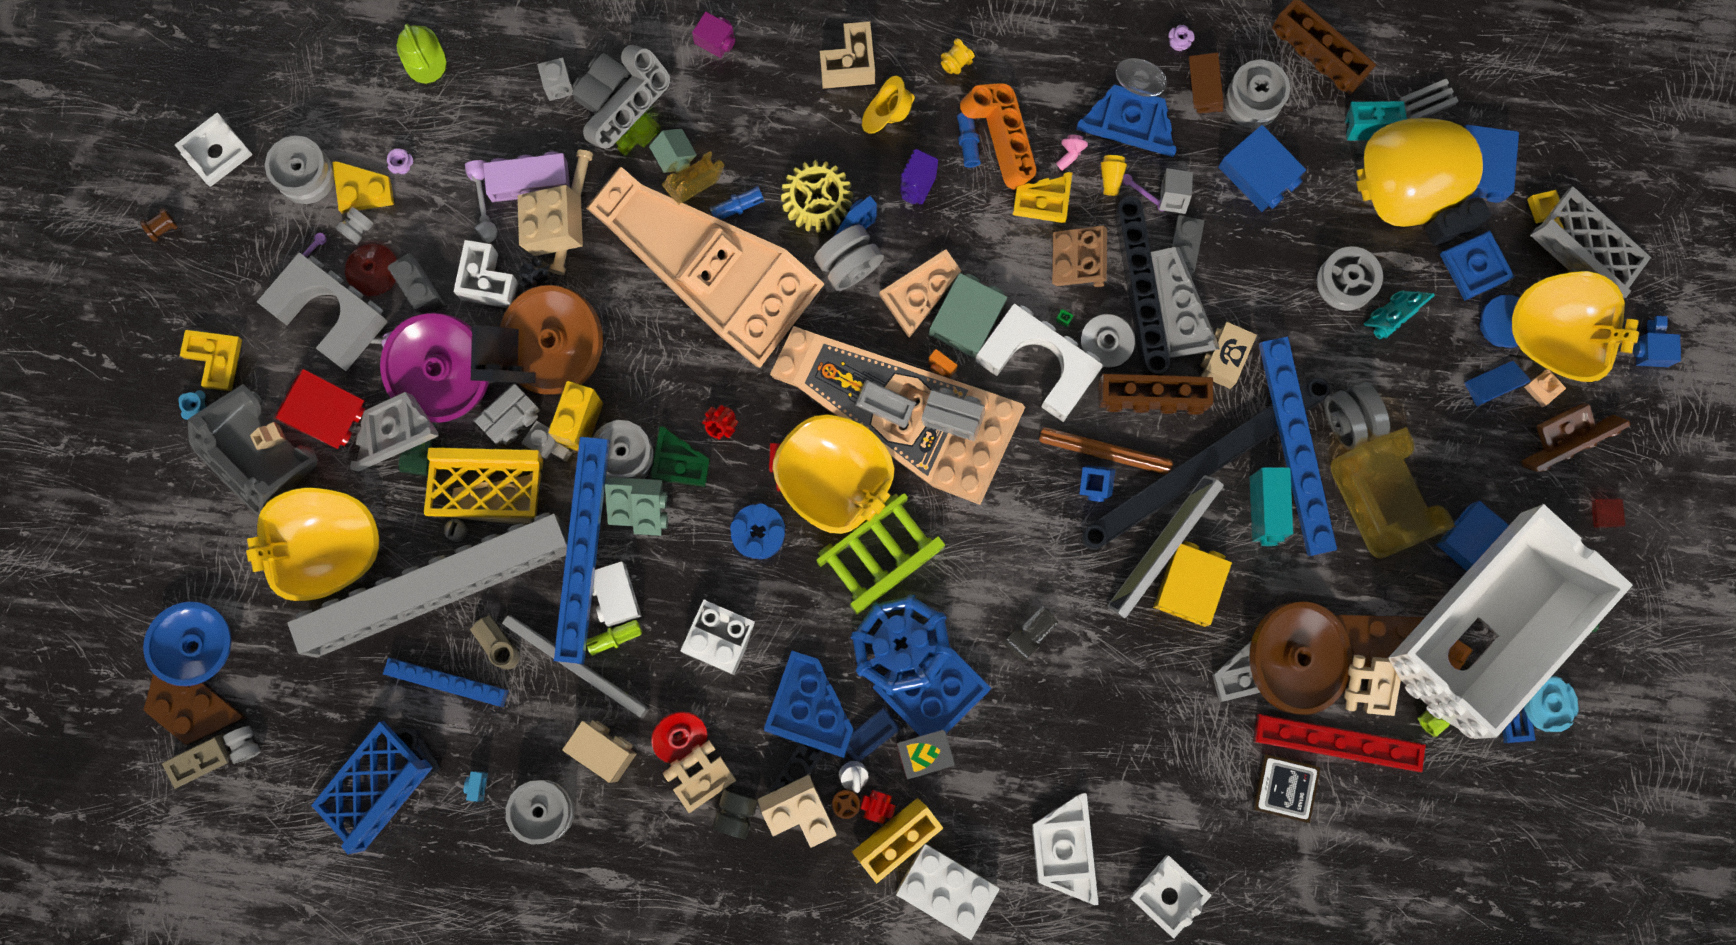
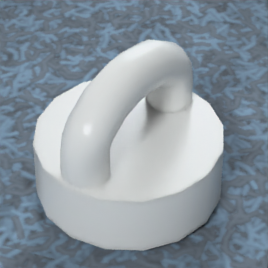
M851 761L842 766L839 771V778L844 788L852 790L854 793H859L860 788L868 781V773L862 763Z

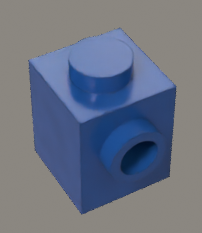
M1090 465L1083 467L1080 495H1087L1088 500L1104 502V498L1111 497L1115 469Z

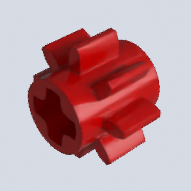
M720 405L717 410L711 407L705 413L706 418L702 423L705 425L706 432L711 437L720 440L725 435L727 438H730L735 432L734 427L738 424V421L735 420V414L730 408Z
M872 790L870 797L864 795L860 809L866 810L864 818L884 824L886 817L892 819L896 805L890 804L892 796Z

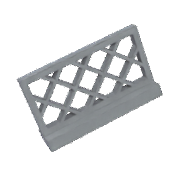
M1574 187L1566 191L1544 222L1536 227L1530 235L1570 272L1588 271L1598 273L1612 280L1619 287L1624 299L1631 292L1629 287L1651 258ZM1570 198L1578 204L1579 212H1570ZM1556 217H1564L1566 230L1554 221ZM1571 217H1580L1582 229H1573ZM1588 217H1593L1597 221L1598 229H1590ZM1575 235H1583L1585 247H1582L1575 240ZM1591 235H1600L1602 247H1593ZM1608 235H1612L1617 239L1618 247L1609 246ZM1594 253H1603L1605 265H1602L1595 258ZM1611 253H1619L1621 265H1613ZM1627 253H1632L1639 259L1636 265H1629ZM1614 271L1623 272V283L1615 277Z

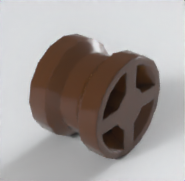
M850 790L838 792L832 801L834 813L843 819L854 817L860 808L858 795Z

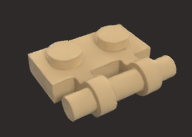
M1354 655L1353 664L1349 665L1348 675L1350 676L1349 687L1345 689L1344 698L1346 699L1345 709L1356 711L1357 703L1363 702L1365 703L1364 710L1368 714L1394 716L1401 680L1388 658L1373 657L1371 667H1364L1365 657ZM1362 679H1369L1367 691L1360 690Z
M710 740L702 746L698 744L692 748V752L680 761L676 759L670 764L671 767L663 772L668 782L677 776L682 783L675 787L673 791L688 813L736 781V778L721 756L713 762H710L707 755L716 750ZM699 761L703 769L689 777L686 770Z

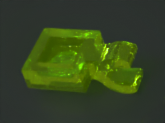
M644 112L625 132L627 134L622 135L616 142L618 145L617 149L626 156L637 143L644 148L660 132L661 125Z

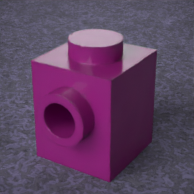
M708 12L704 13L692 32L694 44L719 58H722L725 52H729L735 43L731 23L723 17L717 18Z

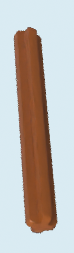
M1046 427L1040 433L1039 441L1041 443L1166 475L1172 469L1171 459Z

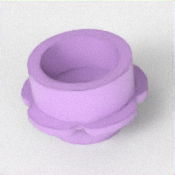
M1178 25L1177 28H1172L1168 35L1171 47L1177 51L1188 49L1191 46V42L1194 41V33L1191 30L1189 31L1185 25Z
M394 149L387 156L388 169L394 174H405L410 170L413 158L410 154H407L406 150Z

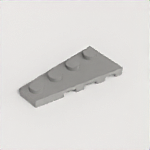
M1172 247L1151 252L1169 358L1219 350V345L1180 248Z

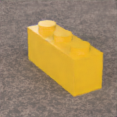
M917 798L854 849L852 853L877 884L940 832L943 827L929 808Z

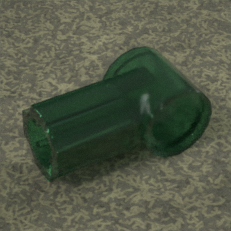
M434 438L402 452L399 458V471L428 476L430 462L427 458L428 448L433 447Z

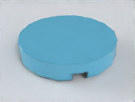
M1551 676L1524 706L1528 719L1536 728L1545 732H1561L1570 728L1574 723L1572 722L1574 716H1577L1579 710L1578 698L1574 689L1569 683L1566 684L1557 676Z

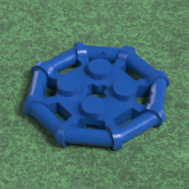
M912 594L904 598L871 604L873 607L857 630L851 633L850 637L854 644L857 674L864 676L884 689L887 695L892 696L896 692L924 686L930 687L931 681L947 658L952 656L953 652L949 645L945 624L947 617L945 614L932 609L916 599V596ZM905 609L904 616L895 615L888 619L887 615L885 614L888 612ZM914 611L923 615L929 621L922 625L913 619ZM879 618L883 622L874 636L868 635L867 633ZM933 630L936 631L938 646H931L929 643L928 633ZM907 639L906 644L908 648L906 650L901 648L899 651H896L897 645L895 643L898 640ZM865 644L872 645L875 658L869 661L867 660ZM930 654L934 655L935 657L927 669L923 671L921 666ZM881 665L889 670L891 674L887 679L875 671V669ZM915 671L917 677L899 680V675L904 674L903 672Z

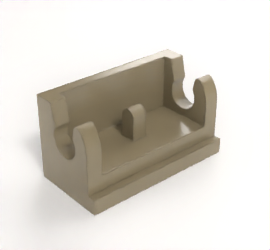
M224 733L204 741L162 763L174 789L229 762L231 750L227 751L224 747Z

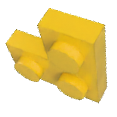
M185 330L180 356L185 359L206 361L201 386L209 389L232 391L242 339L236 336Z

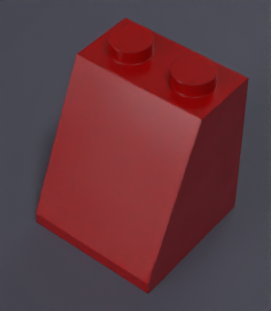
M302 369L296 376L274 419L338 449L340 445L345 447L352 435V432L349 431L352 422L358 423L366 408L362 407L364 400Z

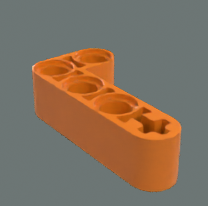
M1003 83L975 86L961 100L960 109L968 118H986L1003 180L1009 188L1016 190L1018 186L1025 185L1035 176L1036 166L1015 92L1009 85Z

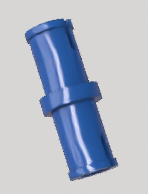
M960 113L957 115L960 131L958 142L962 146L964 166L968 168L976 167L981 164L977 145L979 143V135L975 131L974 119Z
M756 186V188L736 196V194H733L730 199L709 208L713 217L723 220L736 213L741 215L744 213L743 210L765 201L759 187Z

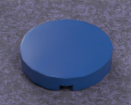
M1500 295L1489 301L1482 309L1480 314V330L1485 339L1493 345L1505 348H1515L1518 346L1512 333V315L1519 297Z

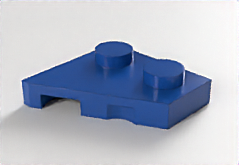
M871 196L864 201L863 199L857 200L850 207L851 211L848 212L834 236L851 226L859 224L867 229L876 222L877 203Z

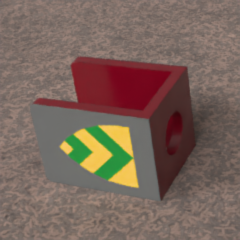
M944 730L896 744L906 779L954 766L953 756Z

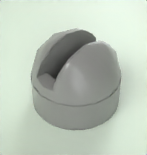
M483 221L474 227L477 234L486 244L491 243L497 237L498 230L495 224L490 221Z
M452 519L444 526V534L451 541L459 542L467 536V525L459 519ZM454 523H458L455 528L454 535L451 536L450 534L453 529Z

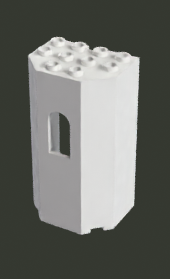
M1543 504L1520 513L1388 659L1400 680L1407 685L1405 687L1406 691L1417 699L1421 698L1428 705L1426 708L1434 717L1442 718L1469 738H1496L1633 584L1595 550H1590L1581 542V537ZM1478 618L1498 637L1469 669L1465 671L1457 670L1450 664L1448 652Z

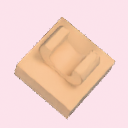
M1548 369L1542 371L1524 387L1541 407L1549 404L1566 389Z

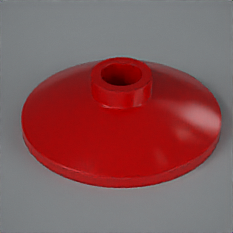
M675 712L664 717L655 726L651 737L652 748L655 754L667 763H672L676 759L680 761L692 752V748L698 744L702 746L706 743L707 730L703 721L695 714ZM681 731L679 735L673 736L674 733Z

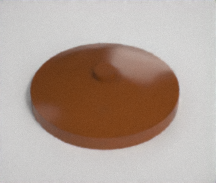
M552 285L539 286L529 289L518 296L504 314L500 327L519 330L518 366H524V372H536L535 383H518L522 387L540 394H562L567 381L582 385L592 375L601 356L603 333L597 313L583 296L564 287Z

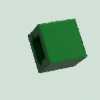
M1061 309L1055 322L1067 328L1073 315Z

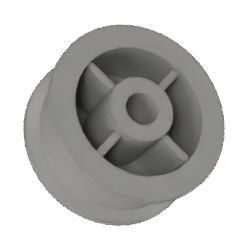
M1344 247L1335 251L1322 264L1317 275V288L1324 301L1336 309L1345 311L1356 310L1368 303L1379 292L1383 282V271L1377 258L1369 251L1359 247Z

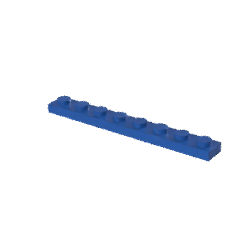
M1284 337L1259 343V348L1287 468H1290L1291 487L1307 556L1335 551L1337 546L1289 339Z
M580 437L554 654V661L584 664L610 444L608 439Z

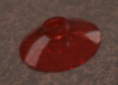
M363 245L354 250L346 261V280L349 285L358 290L362 295L376 296L383 294L396 282L393 278L394 276L388 270V266L395 262L397 258L388 248L382 245ZM372 263L373 268L369 271H366V265Z

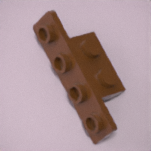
M1581 403L1536 426L1543 450L1521 461L1522 466L1535 472L1546 471L1551 468V465L1561 460H1568L1575 453L1583 449L1592 448L1599 441L1607 437L1620 434L1621 430L1630 426V422L1622 417L1611 415L1595 423L1590 405Z

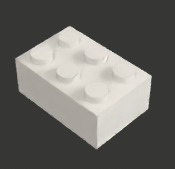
M925 843L921 846L895 893L900 898L972 940L999 888Z

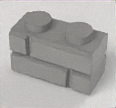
M513 383L473 421L501 447L503 444L506 446L511 444L518 436L516 432L524 425L528 427L533 424L538 418L537 413L540 410Z
M940 388L939 391L932 389L921 420L923 426L976 441L985 415V405L981 404V400L972 396H966L965 399L956 397L955 392L946 388Z

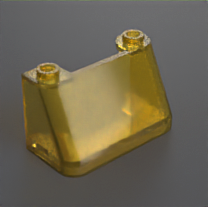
M1407 427L1362 444L1335 458L1331 463V472L1368 550L1377 558H1385L1456 527L1450 514L1444 507L1435 505L1427 508L1404 461L1414 451V442Z

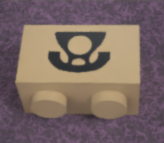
M1226 322L1221 329L1216 328L1214 332L1220 349L1211 351V353L1206 352L1200 366L1204 368L1201 374L1202 377H1213V382L1231 389L1237 383L1257 335Z

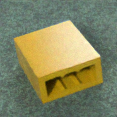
M570 381L566 382L548 432L557 443L578 451L580 437H592L603 406L602 400L594 389Z
M1184 541L1169 560L1153 608L1204 627L1211 625L1232 562L1225 560L1226 556L1221 553L1210 551L1208 554L1200 551L1198 545Z

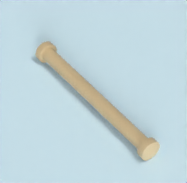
M578 150L576 155L578 162L571 189L579 196H581L588 162L593 157V154L587 150ZM568 250L556 252L554 263L549 268L550 272L565 275L566 268H564V263Z

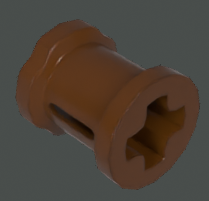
M161 208L160 213L151 219L140 221L142 228L154 242L158 241V237L168 230L178 228L177 223L165 208Z

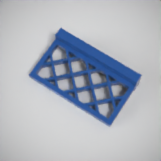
M381 721L311 806L342 839L344 843L341 847L347 854L362 852L366 850L433 767L427 760H420L384 721ZM381 733L387 737V750H377V738ZM388 753V770L378 771L377 754ZM395 753H401L408 760V763L402 770H395ZM364 754H370V771H360V759ZM378 774H388V787L385 791H378ZM347 775H353V792H343V779ZM360 775H370L371 791L361 792ZM361 795H371V808L367 812H361ZM330 796H336V813H330L323 805ZM343 796H353V812H344ZM344 816H354V828L350 833L344 828Z

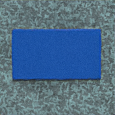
M1511 361L1464 384L1475 405L1480 406L1531 381L1514 361Z

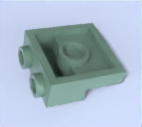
M606 477L605 494L608 525L633 526L634 534L661 536L662 529H667L668 512H664V509L667 507V492H663L662 480Z

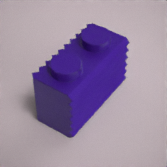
M917 149L913 150V154L901 174L900 193L905 201L911 204H916V202L919 204L924 203L936 179L938 159Z

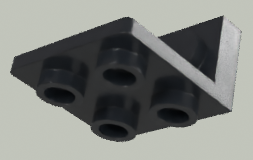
M482 325L472 326L470 381L535 383L536 372H524L525 367L518 366V329Z

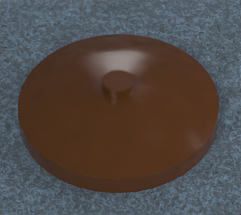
M1311 602L1285 603L1271 610L1258 624L1250 645V669L1258 690L1270 704L1288 713L1314 714L1325 710L1337 701L1348 684L1350 678L1348 670L1349 665L1352 664L1350 639L1340 620L1325 607Z

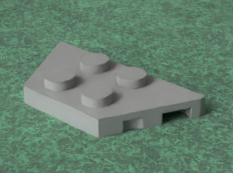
M404 392L364 411L361 430L356 440V445L360 446L357 461H351V470L359 472L438 437L437 430L412 394Z

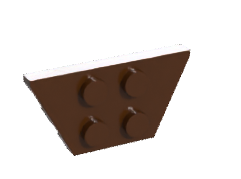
M1335 615L1348 634L1353 654L1365 657L1364 667H1371L1373 657L1389 658L1425 618Z
M153 673L144 711L184 745L196 743L202 740L203 737L213 735L223 730V728L235 722L243 721L246 718L244 714L205 682L192 686H177L159 679Z

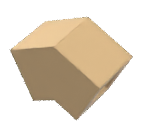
M275 422L267 426L258 427L250 435L257 450L272 448L286 441L280 425Z

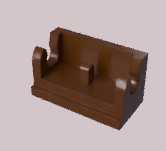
M1218 52L1189 56L1194 109H1196L1197 113L1223 112Z

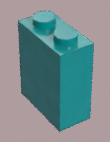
M1261 468L1249 477L1252 541H1261V546H1276L1279 542H1285V538L1293 535L1290 468Z

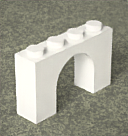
M1013 304L981 348L975 361L998 376L1011 356L1021 347L1036 344L1050 349L1060 362L1061 376L1041 407L1064 422L1100 372L1103 364L1100 363V359L1092 352L1087 351L1085 353L1078 348L1077 342L1068 336L1062 337L1056 333L1053 325L1047 321L1040 322L1033 317L1034 314L1030 309L1022 305L1019 307Z

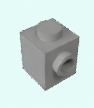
M563 58L537 64L543 88L549 101L573 95V85Z

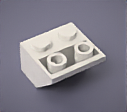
M703 600L681 648V652L735 675L755 622Z

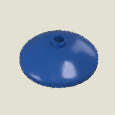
M183 602L173 605L162 611L152 621L146 632L143 645L146 663L154 675L169 684L177 686L200 684L218 673L227 661L232 644L231 631L225 618L217 610L206 604ZM193 643H198L197 650L191 652V645Z

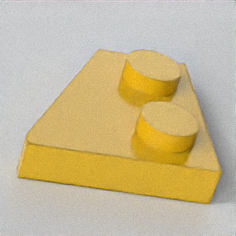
M337 161L332 162L338 210L341 213H347L352 207L360 211L394 205L391 179L388 176Z
M1072 172L1064 173L1062 177L1052 180L1046 178L1039 180L1035 184L1028 183L1018 186L1015 194L1013 215L1065 223Z

